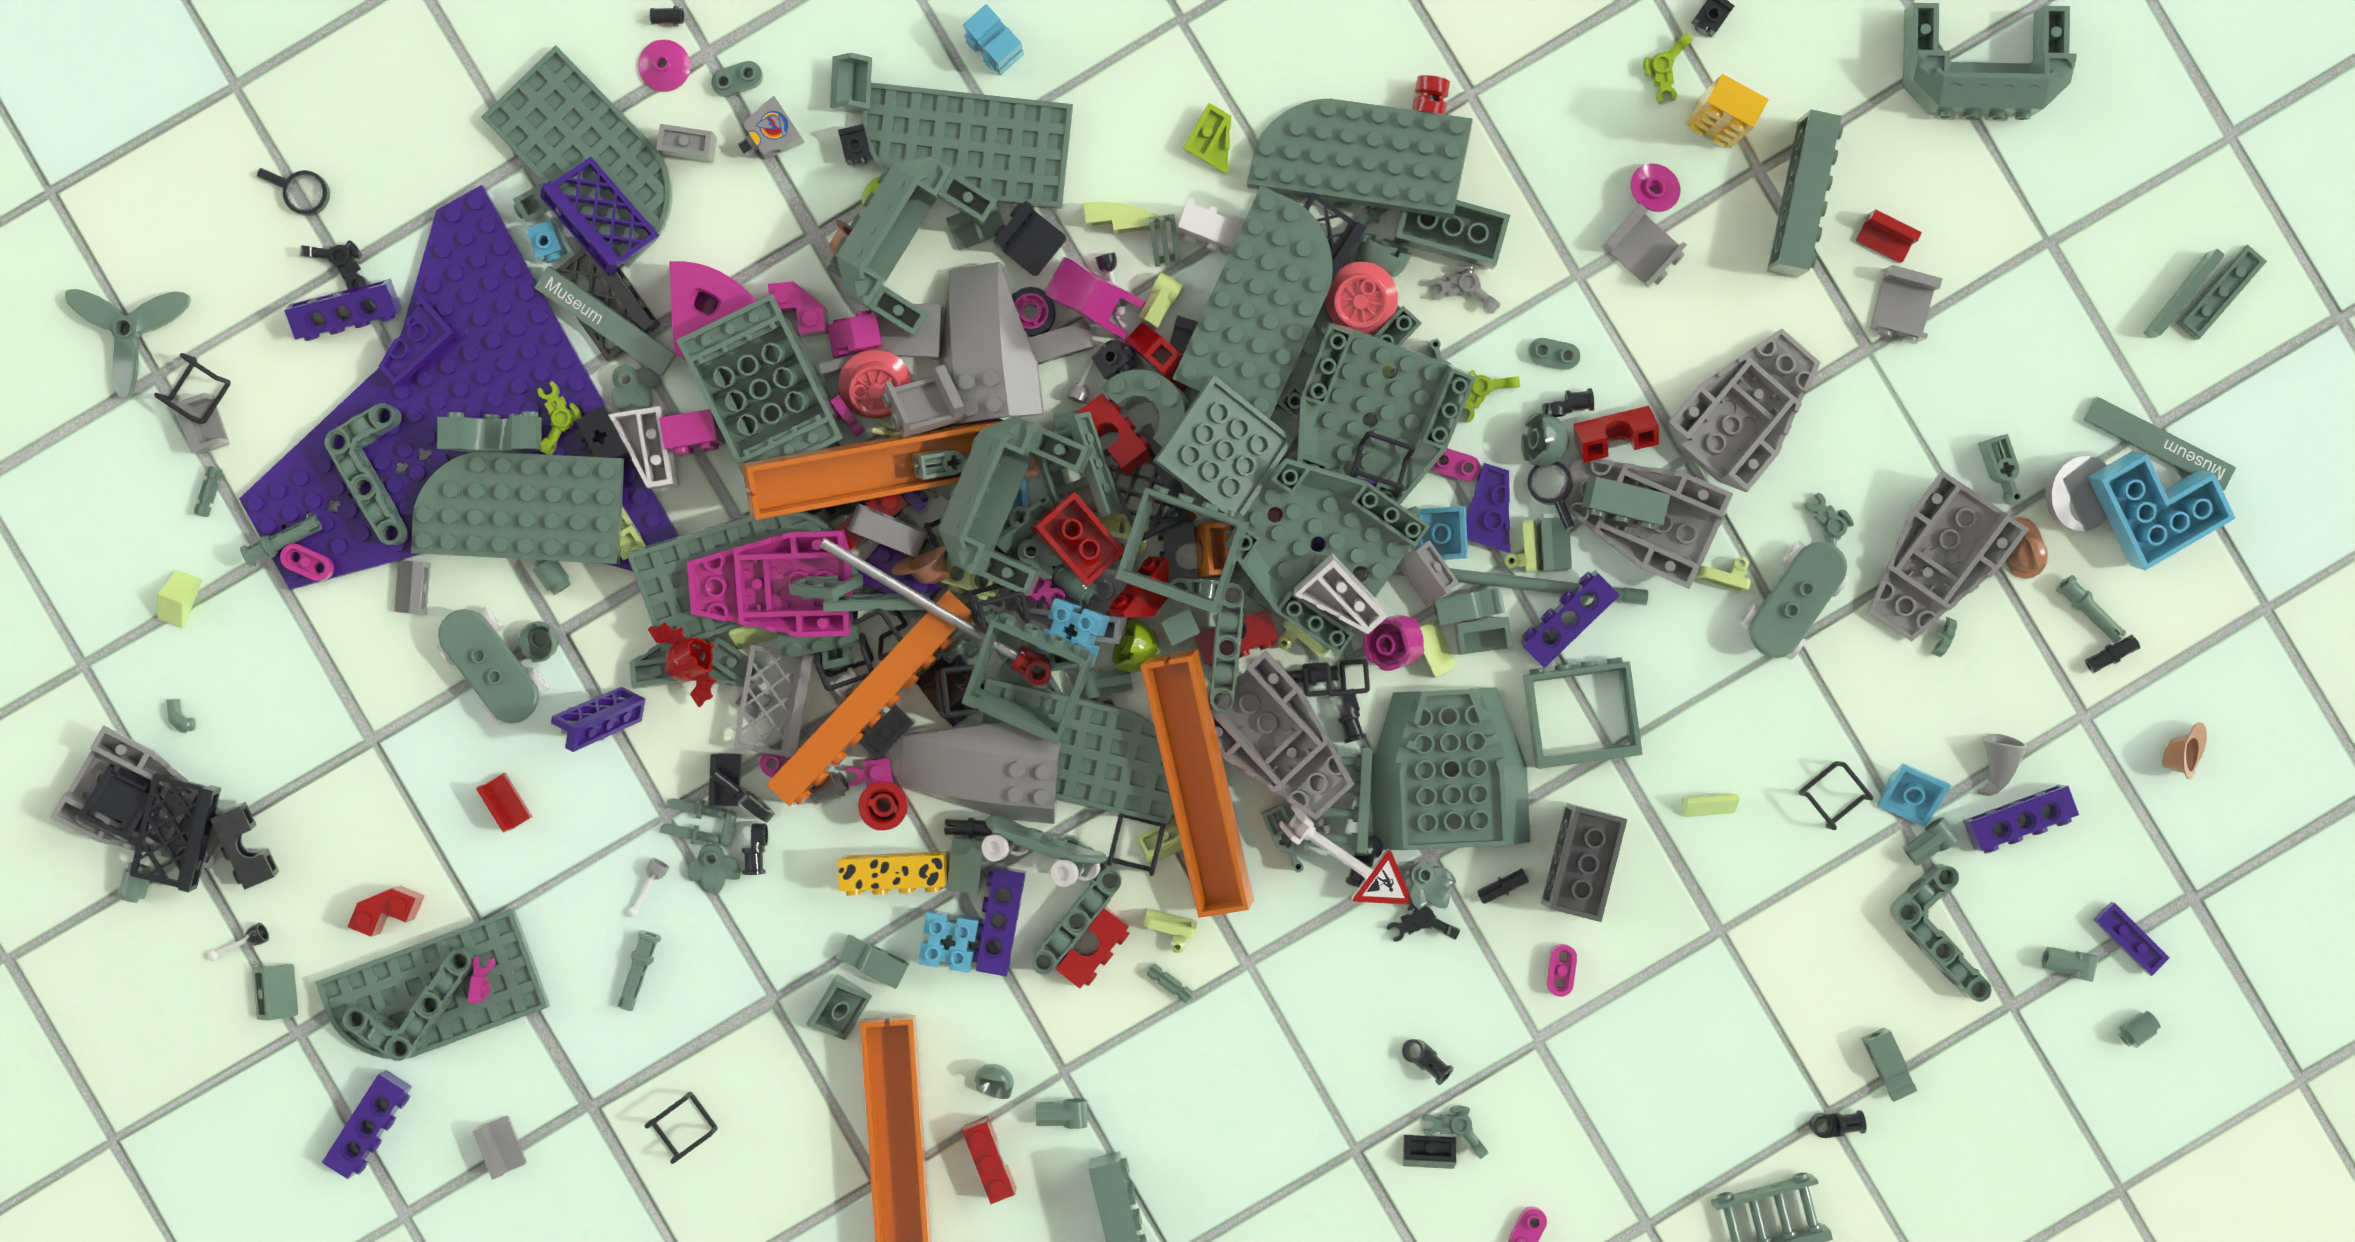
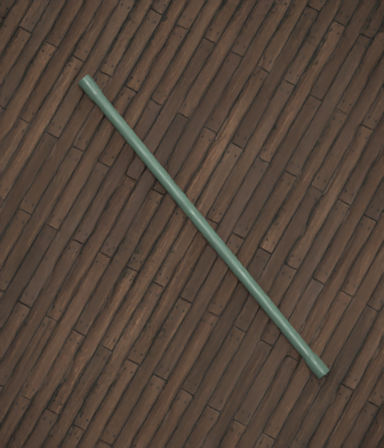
M1358 566L1354 569L1367 572L1364 566ZM1398 566L1392 573V575L1404 576ZM1450 568L1454 576L1461 583L1564 594L1568 590L1574 591L1580 585L1573 582ZM1613 587L1620 594L1616 601L1647 605L1648 590ZM1584 593L1581 596L1594 598L1592 593Z

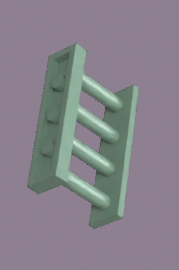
M1085 412L1067 417L1069 427L1056 433L1068 439L1073 437L1075 442L1092 448L1093 451L1084 470L1086 477L1069 484L1065 483L1061 471L1067 467L1035 454L1050 500L1055 504L1069 492H1077L1090 487L1095 502L1087 504V507L1093 513L1098 512L1100 518L1122 512L1123 508L1091 413Z
M1362 748L1361 755H1356V757L1339 756L1345 767H1354L1355 770H1360V781L1355 780V785L1346 792L1359 796V806H1354L1353 809L1329 808L1320 816V818L1352 819L1353 822H1358L1357 833H1352V835L1320 834L1336 845H1349L1351 848H1355L1356 855L1362 856L1367 855L1373 754V749ZM1303 839L1299 845H1304V852H1309V843H1313L1312 841Z
M1808 1172L1796 1173L1792 1179L1735 1194L1723 1192L1718 1194L1717 1198L1711 1200V1204L1716 1210L1723 1209L1731 1242H1742L1733 1206L1744 1203L1749 1204L1757 1234L1756 1242H1828L1833 1240L1831 1230L1825 1224L1821 1225V1223H1818L1809 1186L1819 1183L1818 1179L1812 1174H1808ZM1799 1189L1808 1225H1806V1229L1796 1231L1791 1224L1784 1193ZM1774 1196L1782 1232L1780 1236L1771 1238V1236L1767 1235L1759 1199Z

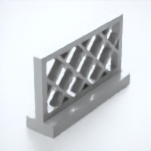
M751 644L733 748L780 755L791 758L797 752L813 654L797 656L795 669L785 674L777 663L782 659L780 649ZM755 651L766 652L773 662L760 670L754 662ZM771 653L781 656L775 660ZM775 664L784 677L770 685L762 672ZM754 666L757 673L751 676L752 668ZM794 673L793 684H792V682L790 681V679H789L788 677ZM760 675L768 688L755 696L749 685L752 679ZM786 679L792 690L789 696L781 700L773 687ZM771 690L779 703L766 711L757 698ZM749 692L753 698L747 702ZM790 699L789 707L787 709L784 702ZM753 701H756L764 713L751 722L745 714V708ZM781 705L787 713V719L777 726L768 713ZM766 715L774 729L761 736L753 724ZM745 718L748 724L742 728L743 720ZM783 725H785L784 735L779 729ZM751 726L759 739L751 745L740 743L741 732ZM777 731L783 739L781 750L770 748L764 739ZM759 742H762L765 747L755 745Z

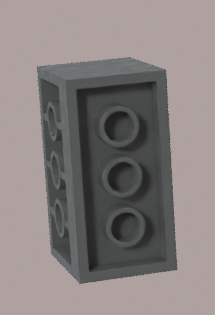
M1566 802L1541 904L1551 910L1602 922L1628 819Z

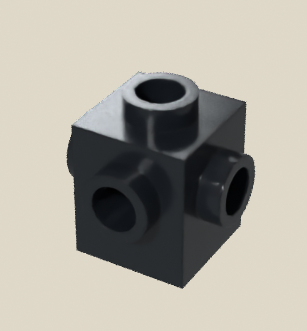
M1116 339L1103 344L1101 350L1091 357L1106 380L1122 372L1132 370V368L1138 365L1134 359L1136 354L1133 348L1127 342L1123 343Z

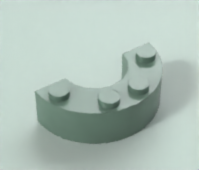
M1148 370L1122 372L1110 378L1100 387L1116 404L1127 411L1140 403H1154L1159 412L1160 422L1153 439L1162 447L1191 406L1188 397L1177 385L1162 375Z
M448 412V417H437V449L500 453L541 451L542 418L538 417V412L509 414V419H501V415L486 414L484 419L466 418L464 413Z

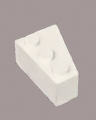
M1188 197L1178 225V235L1182 236L1181 240L1196 245L1197 242L1206 244L1208 250L1221 253V250L1230 252L1245 219L1233 214L1230 216L1218 212V208L1211 205L1209 208L1194 204L1196 199Z
M656 406L609 414L646 487L655 490L679 486L674 454L664 449L659 418L667 416L666 409Z
M1333 553L1294 587V596L1335 615L1338 619L1366 634H1369L1388 617L1383 605Z

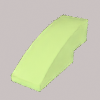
M1083 202L1087 227L1113 224L1114 234L1150 230L1148 218L1159 216L1151 211L1118 202ZM1155 223V229L1160 228V223Z

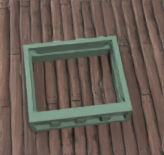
M1154 485V488H1145L1115 579L1214 614L1219 613L1249 522L1243 520V514L1229 510L1228 514L1219 512V506L1208 502H1204L1203 506L1193 503V497L1179 493L1178 497L1168 494V488ZM1155 499L1237 527L1213 599L1132 571Z
M998 612L988 626L962 703L1058 745L1066 735L1096 654L1089 652V649L1085 646L1066 642L1059 635L1045 633L1034 624L1022 623L1011 614ZM1000 630L1081 665L1060 723L980 688Z
M1622 657L1607 659V664L1597 665L1596 660L1581 662V667L1571 669V664L1555 666V671L1545 672V669L1542 667L1529 669L1530 674L1523 675L1535 768L1542 769L1643 755L1630 661L1623 662ZM1619 671L1629 745L1543 756L1533 682Z

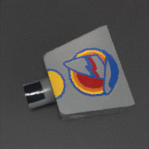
M773 96L744 122L743 125L750 136L739 142L738 146L746 157L759 149L764 157L768 159L799 146L805 141L778 100Z

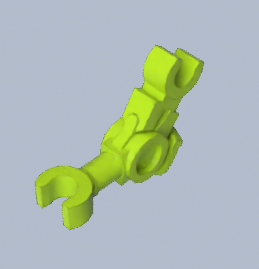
M1687 32L1667 52L1658 53L1652 59L1649 57L1644 58V75L1650 78L1652 71L1654 73V87L1659 86V90L1656 93L1658 104L1663 102V92L1670 94L1671 101H1675L1677 98L1676 90L1671 87L1674 84L1672 68L1675 62L1674 59L1694 40Z
M1471 370L1469 374L1475 376L1476 379L1463 408L1468 410L1470 414L1467 422H1471L1475 416L1474 407L1478 409L1481 402L1493 390L1519 388V376L1492 380V378L1485 375H1476L1475 371Z
M553 381L550 382L552 387L551 394L546 395L543 389H538L539 396L547 401L545 406L551 417L550 425L553 426L548 436L541 442V452L547 455H553L557 446L556 442L561 433H565L566 430L573 426L574 421L576 422L577 419L581 418V412L576 405L570 403L569 406L572 410L567 408L564 396L559 397V387Z

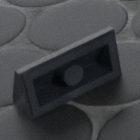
M1404 1135L1403 1166L1455 1168L1457 1163L1456 1137Z

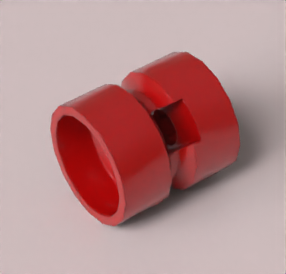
M1433 75L1417 76L1415 93L1418 94V97L1413 99L1412 110L1445 114L1447 103L1444 101V98L1448 97L1450 81Z

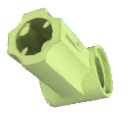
M1161 272L1150 293L1152 294L1141 310L1139 318L1147 324L1158 328L1171 304L1174 305L1184 284Z

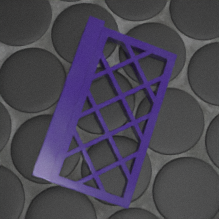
M589 157L554 182H547L541 188L540 198L608 276L617 271L618 266L659 238V234L592 157ZM590 167L597 175L596 182L582 180L581 172ZM564 183L576 184V196L564 194L559 187ZM580 185L596 187L595 197L579 196ZM599 188L609 189L614 194L613 201L598 199ZM578 202L594 204L593 215L581 214L577 209ZM597 205L613 207L612 218L596 216ZM616 208L627 209L631 214L630 221L615 219ZM595 222L611 224L610 235L599 234L595 230ZM614 225L630 227L629 238L613 236ZM633 228L644 229L649 237L644 240L632 239ZM612 242L628 244L627 252L619 257L612 249Z

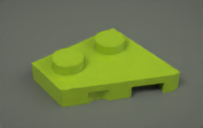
M1208 103L1182 149L1221 173L1227 174L1229 170L1228 150L1230 149L1229 131L1231 129V115Z

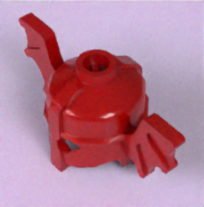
M666 622L658 627L650 626L648 631L656 643H670L674 645L669 648L666 654L665 670L667 674L683 683L696 680V686L691 691L690 696L700 708L706 700L713 698L711 688L717 682L716 679L709 675V672L713 671L711 667L713 662L712 648L715 645L712 641L707 643L703 639L692 638V636L686 639L683 635L682 627L673 629ZM693 645L701 646V649H696ZM702 652L705 653L704 661L700 656Z

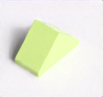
M177 570L157 593L158 619L184 628L203 580Z

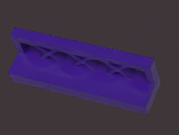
M621 686L553 715L551 724L567 731L565 749L575 752L642 722L646 698Z

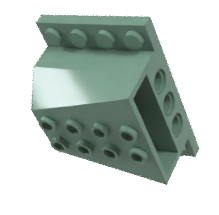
M770 294L676 340L742 475V463L821 450L844 439L833 417L835 412L826 388L805 345L789 319L784 317L774 294Z

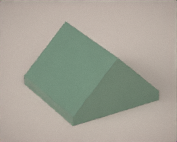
M838 974L831 982L806 1024L811 1028L845 1040L872 995Z

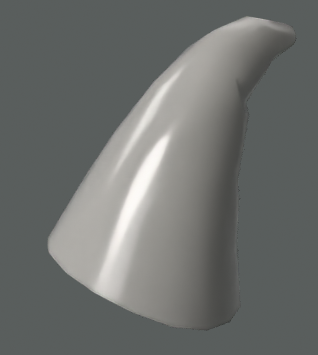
M2002 734L1982 736L1989 761V780L1984 787L1977 791V794L1991 796L1999 793L2009 784L2027 749V745L2018 739Z

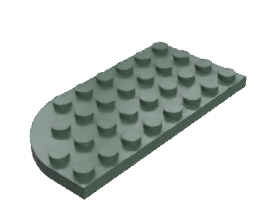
M555 45L481 118L545 184L549 181L554 182L589 157H592L660 236L666 226L672 204L670 174L662 155L562 50ZM590 167L581 172L582 180L596 182L597 175ZM564 183L559 187L564 194L576 196V184ZM580 185L579 196L594 198L596 187ZM599 188L598 199L613 201L614 194L609 189ZM578 202L577 209L581 214L593 215L594 204ZM597 205L596 216L612 218L613 207ZM616 208L615 219L630 221L631 214L627 209ZM595 222V230L599 234L610 235L611 224ZM614 225L613 236L629 238L630 227ZM633 228L632 239L644 240L649 237L644 229ZM612 242V249L620 257L627 252L628 244ZM653 243L623 264L629 268Z
M871 82L870 109L862 111L861 122L865 127L871 156L882 171L885 169L889 171L894 164L931 157L952 168V172L989 194L997 202L1023 205L1027 201L1032 206L1062 209L1073 104Z
M1332 98L1304 102L1279 115L1261 134L1254 149L1247 187L1259 190L1260 186H1263L1274 192L1305 197L1315 193L1326 200L1454 218L1473 118L1420 112L1417 110Z
M1260 186L1174 374V380L1201 391L1210 376L1215 375L1267 418H1271L1332 282V255L1327 237L1318 221L1304 206Z
M480 451L456 457L433 473L417 497L413 510L411 553L620 564L624 459Z
M805 511L759 520L753 519L749 514L629 551L627 556L652 625L658 627L666 622L673 629L682 627L683 635L686 639L691 636L692 638L704 639L744 625L691 614L688 561L788 532L834 530V528L826 521ZM851 566L852 577L854 574H859L858 570ZM863 585L854 589L853 592L863 589ZM659 643L662 651L674 646L670 643Z
M989 676L986 678L984 690L1058 723L1061 721L1070 696ZM1079 697L1066 735L1061 741L1058 757L1056 799L1168 824L1173 805L1154 724L1133 710ZM979 711L977 724L1001 722V720Z
M515 909L315 982L328 1019L338 1034L360 1051L384 1059L390 1058L369 1046L364 1040L345 1028L342 1022L344 1013L350 1008L365 1004L401 1026L410 1014L409 1009L424 987L431 983L440 970L438 967L441 966L448 954L462 947L471 948L476 956H481L480 963L483 967L488 966L489 958H495V967L487 973L489 974L488 982H491L490 994L488 997H485V1001L479 1004L468 1003L470 981L474 973L473 967L431 1032L422 1041L416 1052L408 1058L421 1055L550 1007ZM458 954L456 961L460 966L464 967L466 958L462 954ZM428 997L427 1006L432 1010L436 1009V1002L433 998ZM355 1011V1021L362 1024V1015ZM398 1041V1050L401 1053H406V1045Z

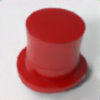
M886 781L874 782L867 786L860 795L858 802L859 814L863 822L870 828L879 831L890 830L897 827L905 818L908 810V800L903 790L897 785Z

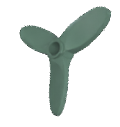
M70 289L65 292L67 304L78 315L93 325L112 332L114 336V386L118 396L124 400L131 397L136 386L139 368L138 345L142 334L157 330L174 321L184 313L191 302L190 295L184 292H169L144 302L126 316L113 304L90 292L80 289ZM127 323H129L130 331L127 335H125L123 332V328Z

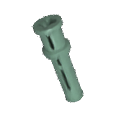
M313 515L272 536L264 535L260 537V541L254 544L241 546L240 552L247 565L253 568L257 562L269 556L271 558L275 557L278 551L285 546L294 544L311 534L321 531L322 525L318 518Z
M2074 575L2064 579L2056 588V592L2063 594L2072 603L2071 606L2075 610H2081L2113 643L2120 641L2122 638L2119 635L2125 636L2126 631L2093 600L2092 593L2079 585Z
M645 930L638 932L640 938L635 951L631 953L633 961L617 1004L618 1007L627 1011L634 1010L648 965L654 962L653 954L657 942H660L662 938L655 933Z

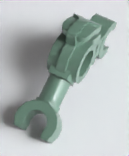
M1818 492L1814 495L1819 501L1818 506H1813L1809 501L1804 506L1808 511L1817 514L1814 518L1824 528L1825 537H1827L1826 542L1836 546L1837 540H1840L1846 533L1847 527L1854 526V523L1846 510H1839L1838 516L1832 505L1826 506L1824 495Z
M1462 1105L1452 1106L1449 1111L1452 1113L1456 1112V1114H1439V1118H1435L1430 1114L1422 1116L1423 1121L1429 1120L1433 1122L1431 1129L1423 1130L1425 1135H1433L1436 1131H1440V1134H1455L1462 1138L1464 1137L1480 1159L1489 1154L1486 1147L1472 1131V1121L1468 1116L1470 1112L1469 1107Z

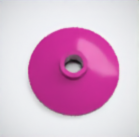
M664 39L650 43L644 48L639 57V74L642 80L656 91L669 92L679 88L685 83L690 73L691 65L687 52L681 45L671 40ZM665 59L667 61L666 66L660 68L658 66L659 61Z
M1655 163L1645 164L1639 167L1631 177L1630 189L1634 199L1648 210L1664 212L1671 209L1678 202L1681 193L1680 183L1675 174L1667 167Z

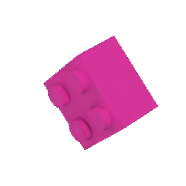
M710 409L659 418L664 449L673 452V454H678V456L694 454V449L704 450V452L719 450V445L726 444L724 436Z

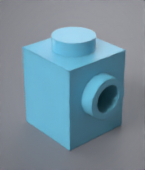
M552 220L526 229L536 258L540 261L553 263L559 261L561 255L567 253L558 226Z

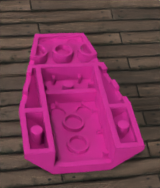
M844 530L788 532L688 561L691 614L725 622H736L739 625L748 627H759L771 632H782L794 637L850 636L853 611L823 612L822 599H802L801 596L790 595L789 584L805 576L838 575L839 581H845L852 577L850 564L819 547L825 537L850 552Z

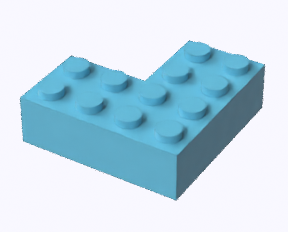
M2131 451L2088 476L2130 566L2146 571L2236 519L2215 473L2198 470L2164 490L2148 454Z

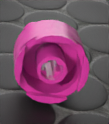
M1393 615L1385 618L1369 634H1364L1363 650L1370 663L1380 667L1378 669L1392 671L1411 665L1424 654V638L1415 618L1405 615Z

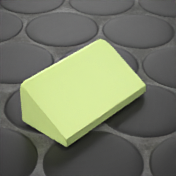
M1433 620L1420 626L1424 638L1423 657L1433 678L1456 668L1457 665L1436 621Z
M742 626L729 632L731 639L738 649L750 647L751 644L757 645L778 638L777 631L771 632L754 626Z
M1733 793L1683 797L1684 817L1732 814L1736 812L1740 799L1737 794Z
M1176 818L1169 820V823L1166 824L1157 862L1182 850ZM1160 826L1136 837L1150 865Z

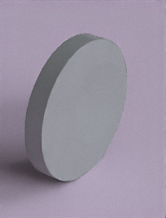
M2072 456L2060 462L2052 471L2046 485L2045 499L2049 514L2058 525L2072 531H2089L2097 528L2107 519L2088 479V476L2107 466L2103 461L2092 456Z

